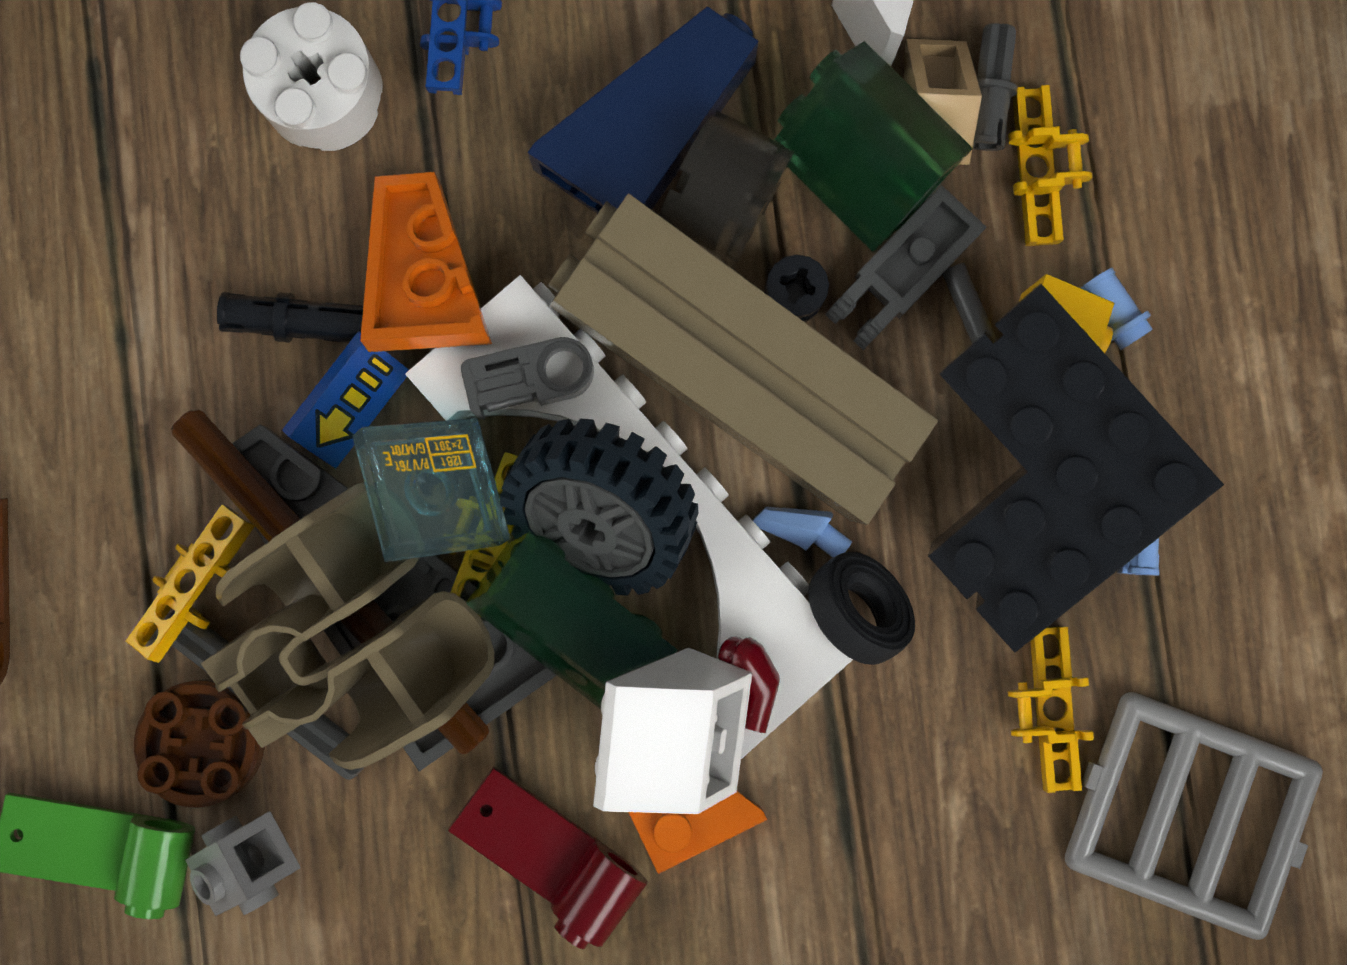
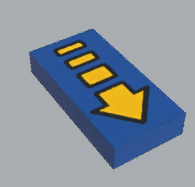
M359 331L282 429L289 438L335 469L407 377L405 373L409 371L407 367L386 351L368 352L360 341L361 332Z

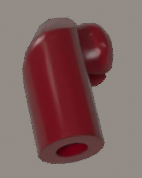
M737 636L729 637L719 649V660L752 672L745 729L766 734L779 688L780 675L761 643L751 637L745 639Z

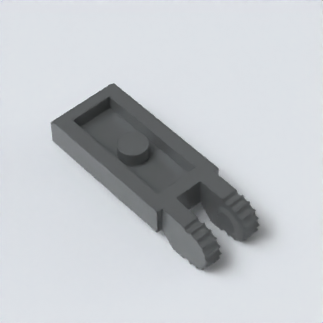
M941 185L861 268L855 276L857 280L835 302L825 315L835 324L839 320H844L855 309L856 303L867 291H870L885 307L874 319H869L859 329L857 337L853 340L864 350L895 317L900 319L986 229V226Z

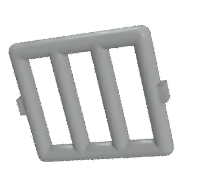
M1127 692L1119 700L1097 764L1088 762L1081 783L1082 786L1088 788L1065 853V863L1073 871L1254 940L1263 939L1267 936L1291 866L1298 869L1302 866L1308 845L1300 842L1323 775L1322 767L1313 759L1139 693ZM1140 721L1174 733L1132 856L1129 864L1097 853L1094 850ZM1200 743L1232 755L1233 758L1188 887L1155 875L1154 871ZM1258 766L1292 778L1246 910L1213 896Z

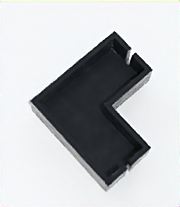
M1042 284L1036 286L995 323V326L1004 334L994 343V339L985 331L940 372L941 377L1008 449L1022 467L936 538L931 544L928 557L966 599L978 592L976 601L977 612L1014 653L1224 486L1223 482Z

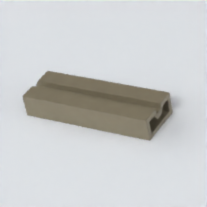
M629 193L618 208L606 201L585 231V234L595 240L581 261L569 254L549 282L548 286L558 292L549 307L849 521L868 525L896 483L893 480L905 462L912 461L939 420Z

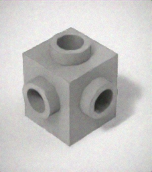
M270 811L243 827L237 815L201 835L207 847L185 859L191 870L190 882L195 894L204 904L210 905L215 916L237 905L243 915L254 911L279 895L274 886L275 883L301 868Z

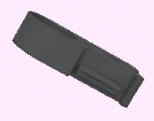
M559 337L467 359L461 365V373L470 411L477 418L485 419L483 410L487 409L490 412L534 401L535 397L538 398V402L543 406L580 396L592 383L594 365L590 353L582 343L572 338ZM561 351L573 352L583 362V371L580 378L569 386H558L552 383L546 374V366L549 359Z

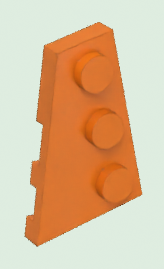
M435 172L375 176L360 338L368 352L492 344L444 192Z

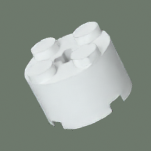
M316 2L305 3L299 7L287 9L272 16L257 29L251 39L244 43L240 52V61L243 66V78L248 95L270 124L290 143L300 147L320 148L321 151H336L354 144L373 127L378 116L377 109L383 89L382 77L359 33L340 15L327 10L323 5ZM318 76L321 78L317 83L309 84L314 78Z

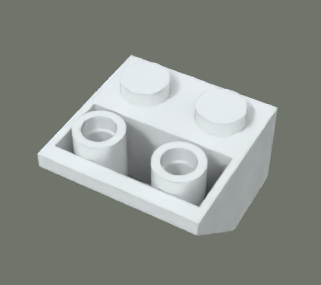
M686 648L607 681L601 702V713L603 716L599 754L595 762L596 784L593 806L602 811L699 814L736 793L752 672L694 649Z

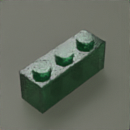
M527 532L505 546L466 601V604L478 615L600 709L607 681L677 652L674 646L662 638L663 632L655 622L643 615L632 614L614 599L615 594L605 582L591 575H583L565 560L566 555L556 543L546 537L534 536L531 532Z

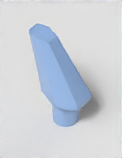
M766 506L752 519L760 529L798 545L805 551L814 543L832 558L846 552L852 543L850 539L829 524L833 517V513L830 511Z

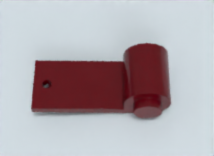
M494 766L448 828L451 834L549 901L553 913L558 918L554 928L564 939L580 949H585L589 943L602 947L648 883L646 878L631 863Z

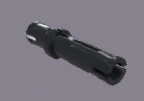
M222 292L217 306V324H220L219 331L273 336L277 342L290 343L292 338H309L349 343L358 331L361 332L363 305L295 299L292 293L279 292L276 297H258Z

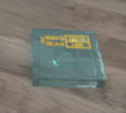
M478 418L361 427L353 435L384 562L495 547L511 539L503 508L500 506V498Z

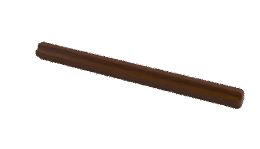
M190 410L173 424L171 431L176 440L268 542L301 520L203 411ZM374 600L340 620L360 644L380 633L393 622ZM467 703L449 721L437 728L452 746L463 755L471 752L489 733L488 726Z

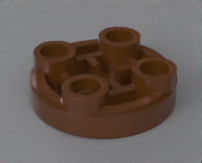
M194 680L177 684L152 696L140 717L134 737V755L138 767V781L141 787L147 792L157 794L173 804L192 808L215 805L243 790L257 773L263 759L265 747L261 748L249 730L243 727L242 723L250 716V713L237 695L228 688L218 692L213 680Z

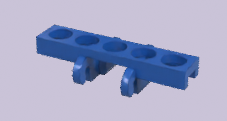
M429 0L433 1L430 34L422 35L420 40V47L424 50H429L426 75V89L428 93L452 91L454 95H462L465 55H469V47H479L480 51H488V48L499 45V38L491 34L493 11H499L502 8L501 0ZM444 3L457 4L461 8V13L456 20L446 22L439 18V8ZM467 10L480 11L478 32L466 31ZM449 31L456 35H443L441 33ZM443 61H448L455 65L454 77L446 82L438 81L439 63Z

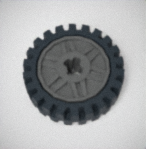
M580 418L576 426L573 425L570 419L557 421L554 427L548 424L540 428L538 433L531 437L515 460L501 488L503 491L500 495V506L505 507L502 515L506 525L515 526L511 534L517 542H530L526 552L535 560L546 557L549 560L546 568L556 575L562 569L569 572V582L581 587L585 579L591 581L592 591L605 594L611 585L616 595L628 596L632 588L640 595L649 593L652 586L658 589L665 585L668 578L671 579L685 555L698 523L696 521L699 514L698 503L692 502L695 492L691 484H681L684 477L682 470L677 464L664 467L663 464L667 454L657 446L649 452L643 450L641 446L645 438L631 432L627 440L620 438V426L606 422L599 432L593 419Z

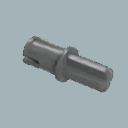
M991 23L983 28L977 80L982 98L973 142V149L999 151L1003 150L1006 145L1008 109L1010 108L1011 97L1017 94L1018 88L1016 84L1010 82L1016 29L1009 24Z

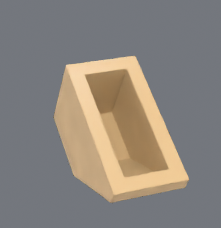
M906 39L902 136L907 162H915L935 169L945 168L950 164H970L982 94L967 41Z

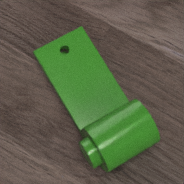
M9 792L5 795L0 817V872L114 890V899L125 905V914L141 919H160L164 917L165 910L175 909L180 905L188 867L185 859L190 857L195 827L188 823L167 818ZM15 829H17V835L21 837V839L15 838Z

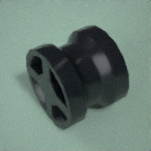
M796 254L784 257L773 266L768 274L764 293L806 323L815 317L822 307L828 294L829 282L826 271L819 262L809 256ZM803 282L807 287V291L813 293L812 295L806 292V288L803 286Z

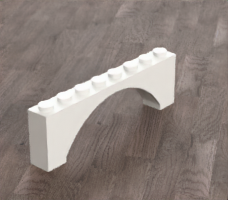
M519 275L481 308L492 344L434 348L405 374L440 415L453 427H458L467 418H476L470 411L461 373V365L465 360L559 337L575 339L586 347L593 361L594 376L589 388L583 394L572 399L543 406L540 405L538 398L535 397L532 402L490 412L487 409L483 410L485 417L500 415L536 417L553 421L570 419L574 426H576L580 418L593 419L599 432L607 422L620 426V438L627 440L631 432L645 438L641 448L646 452H649L655 446L667 454L663 464L664 467L677 464L682 470L684 477L681 484H691L695 492L692 502L698 503L699 511L696 519L698 521L696 529L701 536L711 564L717 594L719 631L716 659H719L718 654L721 645L729 637L737 636L741 639L751 637L763 645L780 675L779 688L766 734L745 729L742 759L853 659L839 651L821 631L813 616L810 603L804 597L809 593V584L788 561L778 568L763 551L770 543V540L746 514L739 521L733 517L721 503L729 494L705 467L697 474L680 456L688 449L684 442L666 422L662 421L657 427L651 424L639 410L647 402L634 385L623 374L614 381L599 365V362L606 355L596 342L581 329L573 335L558 318L560 314L549 307L555 298L551 291L542 282L532 289L524 278ZM561 351L554 354L546 366L548 379L558 386L572 385L580 378L583 371L582 360L578 355L570 351Z

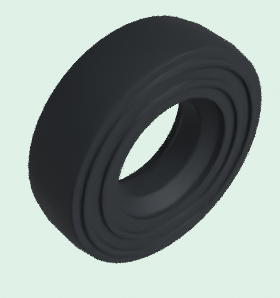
M844 552L833 557L820 567L811 579L809 602L813 616L823 634L844 655L863 664H880L900 653L912 640L915 632V617L910 600L901 584L891 572L873 558L857 552ZM848 590L857 594L868 605L875 618L876 626L859 614L850 599Z

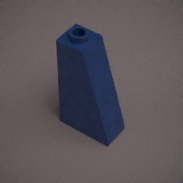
M707 6L538 139L527 152L533 170L597 214L606 201L618 208L628 193L652 210L754 66L759 41L753 37V31L740 18L729 13L721 16Z

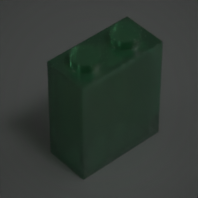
M863 41L843 55L836 49L833 50L816 66L809 77L815 86L807 96L804 94L799 95L782 112L778 122L783 128L768 148L873 252L906 223L973 148L887 62Z

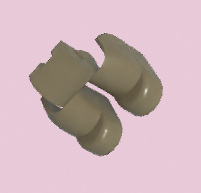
M370 482L353 485L245 557L227 571L216 585V598L222 606H225L252 586L265 584L272 589L285 604L283 608L238 636L201 663L216 684L215 688L218 692L230 686L250 713V716L243 721L242 725L246 730H249L261 748H264L300 725L316 721L341 697L348 693L356 706L359 722L355 730L329 753V756L336 765L345 769L353 770L367 767L444 725L491 674L494 667V648L483 621L466 601L456 594L445 591L433 594L401 614L383 631L330 662H326L310 639L335 622L346 618L374 600L410 571L419 559L420 542L414 523L400 502L379 485Z

